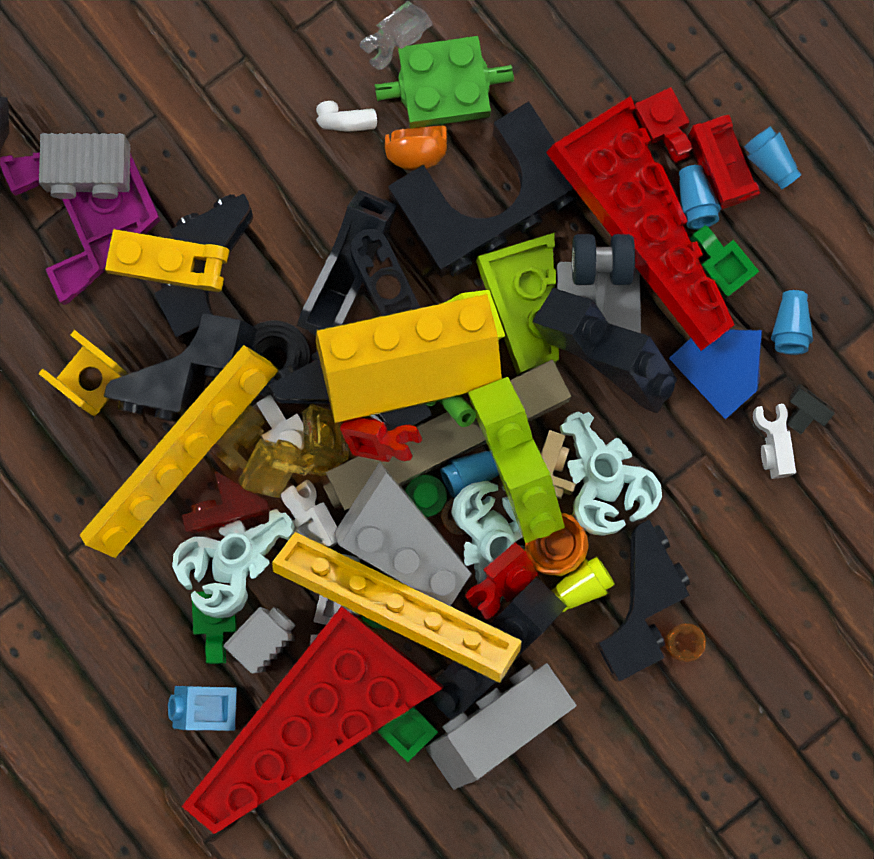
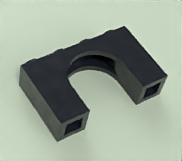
M529 101L495 121L493 126V136L513 165L520 181V193L517 199L503 213L489 218H472L459 213L446 201L424 165L388 186L390 199L394 204L398 205L397 210L440 278L448 273L452 277L463 273L473 265L471 259L484 251L487 254L502 249L508 243L507 237L519 230L522 234L532 231L543 222L541 217L553 209L560 213L578 201L576 197L578 193L546 153L556 142Z

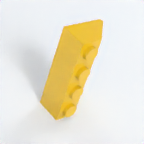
M488 294L318 330L316 333L315 341L335 423L465 395L469 391L502 379L498 335Z

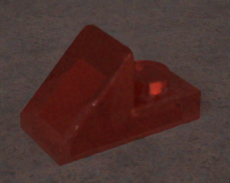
M215 472L223 504L217 505L216 500L194 504L191 506L192 512L182 515L186 532L195 534L225 526L236 520L243 521L269 514L272 509L266 500L222 474Z

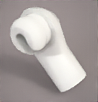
M334 101L321 102L316 108L319 116L316 118V121L323 129L354 132L372 130L377 127V115L373 108L338 112V104Z

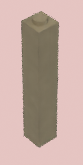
M553 360L510 380L525 409L528 423L569 403L572 397ZM446 412L417 427L422 437L421 443H405L412 453L413 457L411 460L401 461L392 456L389 462L358 456L326 472L330 483L323 487L333 507L337 508L342 505L347 513L379 462L382 463L401 487L411 482L414 478L425 475L447 464L450 459L459 458L487 444L477 420L475 419L470 426L461 427Z

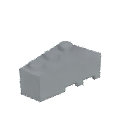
M379 462L334 532L339 546L405 585L451 606L471 573L463 560L425 517L382 463Z
M547 663L535 670L530 664L522 668L509 678L513 684L502 693H500L498 688H495L476 702L480 709L468 717L462 712L442 726L446 732L424 747L453 790L481 778L577 706Z

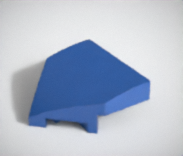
M729 329L702 351L690 338L669 359L722 417L726 419L758 391L762 330Z

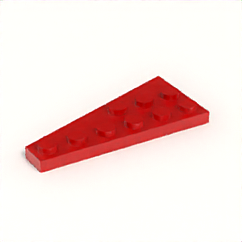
M629 96L554 143L546 153L611 237L615 234H630L633 236L636 269L702 351L735 324L715 280L707 277L699 261V258L703 256L697 241L691 242L684 228V224L688 222L687 218L683 213L663 165L655 162L647 145L651 142L646 128H639L632 113L636 106L632 97Z
M341 606L181 807L215 834L280 791L291 786L305 775L363 740L388 722L399 717L413 706L435 694L444 686L352 610Z

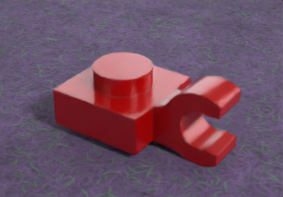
M672 87L635 104L636 109L634 112L642 127L646 128L651 144L663 139L675 164L690 157L689 152L693 150V147L686 134L681 131L688 128L690 121Z
M357 418L344 421L340 426V430L352 455L389 462L392 456L401 461L411 460L413 457L412 453L405 443H421L422 441L418 428L413 425H401L394 430L388 431L384 422H380L377 419Z
M514 542L483 569L487 578L480 584L470 588L465 597L473 608L484 601L477 608L487 620L498 612L501 597L506 602H509L520 591L524 590L536 576L538 577L539 574L525 550Z

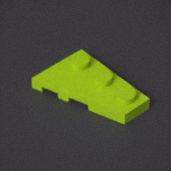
M554 233L478 256L476 259L486 290H490L505 333L503 338L517 376L550 360H553L554 363L559 360V348L549 345L532 323L549 293L556 285V269H554L553 249L555 247Z

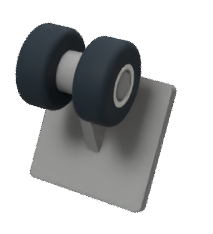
M592 234L575 235L572 242V262H559L557 265V289L594 300L608 323L641 333L640 272L635 267L633 236L630 234H615L611 237L610 247H596V240Z

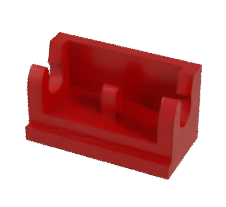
M730 115L720 116L707 122L693 125L688 139L693 147L692 151L697 164L703 166L704 173L717 197L721 210L758 197L760 195V188L752 178L733 131Z

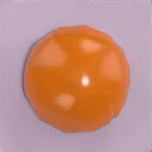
M446 126L395 130L391 133V140L389 139V134L385 135V153L387 158L398 167L408 171H414L422 165L428 169L439 164L447 151Z
M561 513L565 528L553 532L547 537L525 543V552L536 570L541 573L564 576L577 570L586 559L589 548L587 533L579 525L578 521L567 513Z

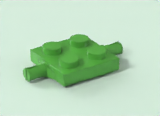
M479 36L398 47L401 66L399 81L375 84L377 102L394 98L402 99L408 111L411 129L491 117L488 97L490 85L514 82V75L511 64L488 68L481 55Z

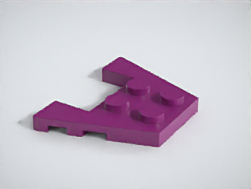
M131 152L129 192H118V197L114 199L96 198L92 196V192H76L75 198L62 199L85 249L84 252L46 268L49 279L62 305L70 303L105 271L113 229L146 234L161 221ZM33 153V156L14 158L12 155L0 157V167L11 192L15 196L40 185V153Z

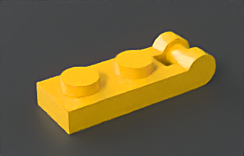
M113 229L105 271L109 274L221 292L224 278L220 274L222 264L227 263L229 249L213 244L203 245ZM196 259L206 261L204 273L193 272Z

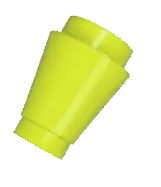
M596 556L590 561L585 559L577 570L569 573L551 591L567 606L562 611L565 612L568 609L609 594L607 590L614 586L615 583L601 560Z

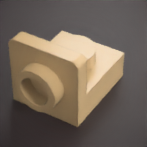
M549 430L541 456L551 474L556 496L558 499H561L563 493L571 495L576 484L552 475L554 470L562 472L569 448L562 446L566 435Z

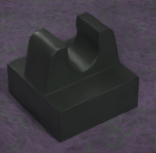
M799 384L790 396V402L797 406V409L788 419L787 425L799 434H802L814 419L825 426L835 414L834 408Z

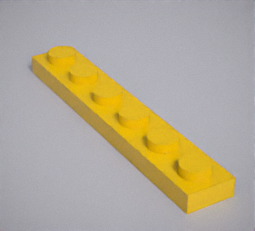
M243 345L80 533V537L85 545L116 558L275 376L278 370L272 362Z
M297 532L292 535L272 562L273 572L499 683L521 649V640Z

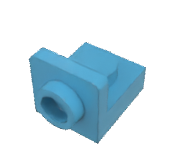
M175 686L174 695L170 696L168 702V716L173 721V729L235 731L237 688Z

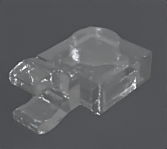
M407 1L377 24L379 31L364 38L359 46L368 54L379 47L378 54L369 62L377 70H380L390 63L395 46L402 49L406 45L415 43L433 23L424 10Z

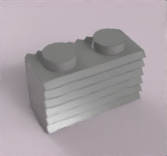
M42 133L40 134L39 184L46 192H51L52 197L59 199L75 198L76 192H92L93 197L100 199L117 198L118 192H129L130 143L125 134Z
M259 607L223 646L249 672H266V666H272L271 660H277V653H283V647H289V641H295V635L291 630L296 625L278 608L273 607L269 611Z

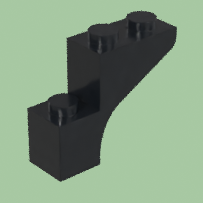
M361 190L357 192L347 206L334 246L301 311L297 323L298 327L306 329L316 336L318 330L348 324L359 307L365 290V285L351 258L350 248L352 240L356 234L366 229L377 230L387 239L398 206L397 204ZM368 239L362 240V249L358 253L361 257L368 255L374 263L377 258L376 252L381 247L378 242L371 244Z
M234 194L225 196L214 203V209L200 216L198 213H192L181 218L176 223L177 227L169 230L173 239L203 245L213 244L228 248L230 254L253 220V212L245 194L238 197ZM196 259L193 272L204 273L206 261ZM162 283V289L154 294L176 338L181 344H184L194 339L200 325L202 313L213 315L209 291Z
M555 288L551 290L532 321L549 345L568 351L588 362L643 408L658 414L665 400L669 399L672 395L678 379L651 337L608 323L594 300Z
M202 313L200 325L194 339L180 355L111 380L106 386L104 397L119 402L118 410L142 415L144 408L156 410V418L177 422L203 393L206 376L215 379L243 345L252 350L257 328L242 320Z
M318 351L311 355L313 362L298 369L296 364H293L275 374L274 379L276 381L270 384L269 387L277 402L281 404L330 405ZM426 403L375 414L381 422H384L388 431L394 430L401 425H413L416 427L429 420L432 415Z
M650 520L638 525L631 532L630 604L628 613L621 625L612 634L595 643L614 680L618 682L665 658L661 648L665 647L666 644L660 631L654 623L648 626L645 619L690 596L686 589L690 585V580L684 568L679 562L673 565L666 552V549L670 547L666 534L660 525L653 527Z
M536 576L489 625L522 641L521 649L515 658L516 660L567 606ZM453 661L436 678L444 687L428 698L452 720L462 712H465L496 681Z

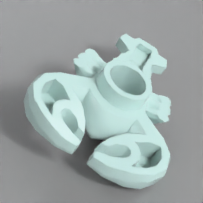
M576 412L568 416L564 424L560 426L561 434L573 436L575 441L574 447L578 459L568 461L570 475L573 477L575 484L579 483L580 480H583L584 483L580 493L573 502L572 515L579 525L590 534L604 536L617 533L626 525L625 521H607L604 516L614 518L619 512L605 502L594 500L595 497L606 502H614L620 495L623 484L629 483L624 505L627 511L632 509L634 501L640 503L638 510L630 516V521L635 522L643 520L658 507L662 498L661 484L653 472L641 466L622 465L621 460L632 457V452L628 451L627 446L622 444L619 438H615L605 445L596 432L590 428L594 417L589 412L585 414Z
M488 481L472 483L463 488L454 499L451 512L455 524L472 537V543L465 542L464 564L467 566L475 564L477 585L487 578L483 569L515 541L522 538L508 497L502 498V504L507 514L514 521L508 523L500 513L494 510L490 511L496 500L495 497L487 496L484 500H481L483 495L498 491V485Z
M278 509L269 512V522L260 524L246 531L240 520H236L219 529V533L224 536L221 541L208 536H195L181 543L173 554L172 567L179 582L187 590H192L190 571L195 569L194 577L200 582L206 573L210 557H212L214 580L220 583H230V586L220 583L207 584L202 587L205 594H212L211 598L205 599L195 591L191 594L194 605L205 615L214 618L231 617L242 610L248 598L246 577L250 574L251 578H256L265 570V567H268L270 562L265 555L275 545L279 537L287 540L294 534L293 530L295 529L294 524L286 512L280 513Z

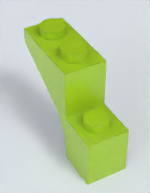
M509 377L469 391L468 394L472 407L476 412V420L493 456L525 543L547 537L553 532L565 528L551 474L533 440L525 409Z

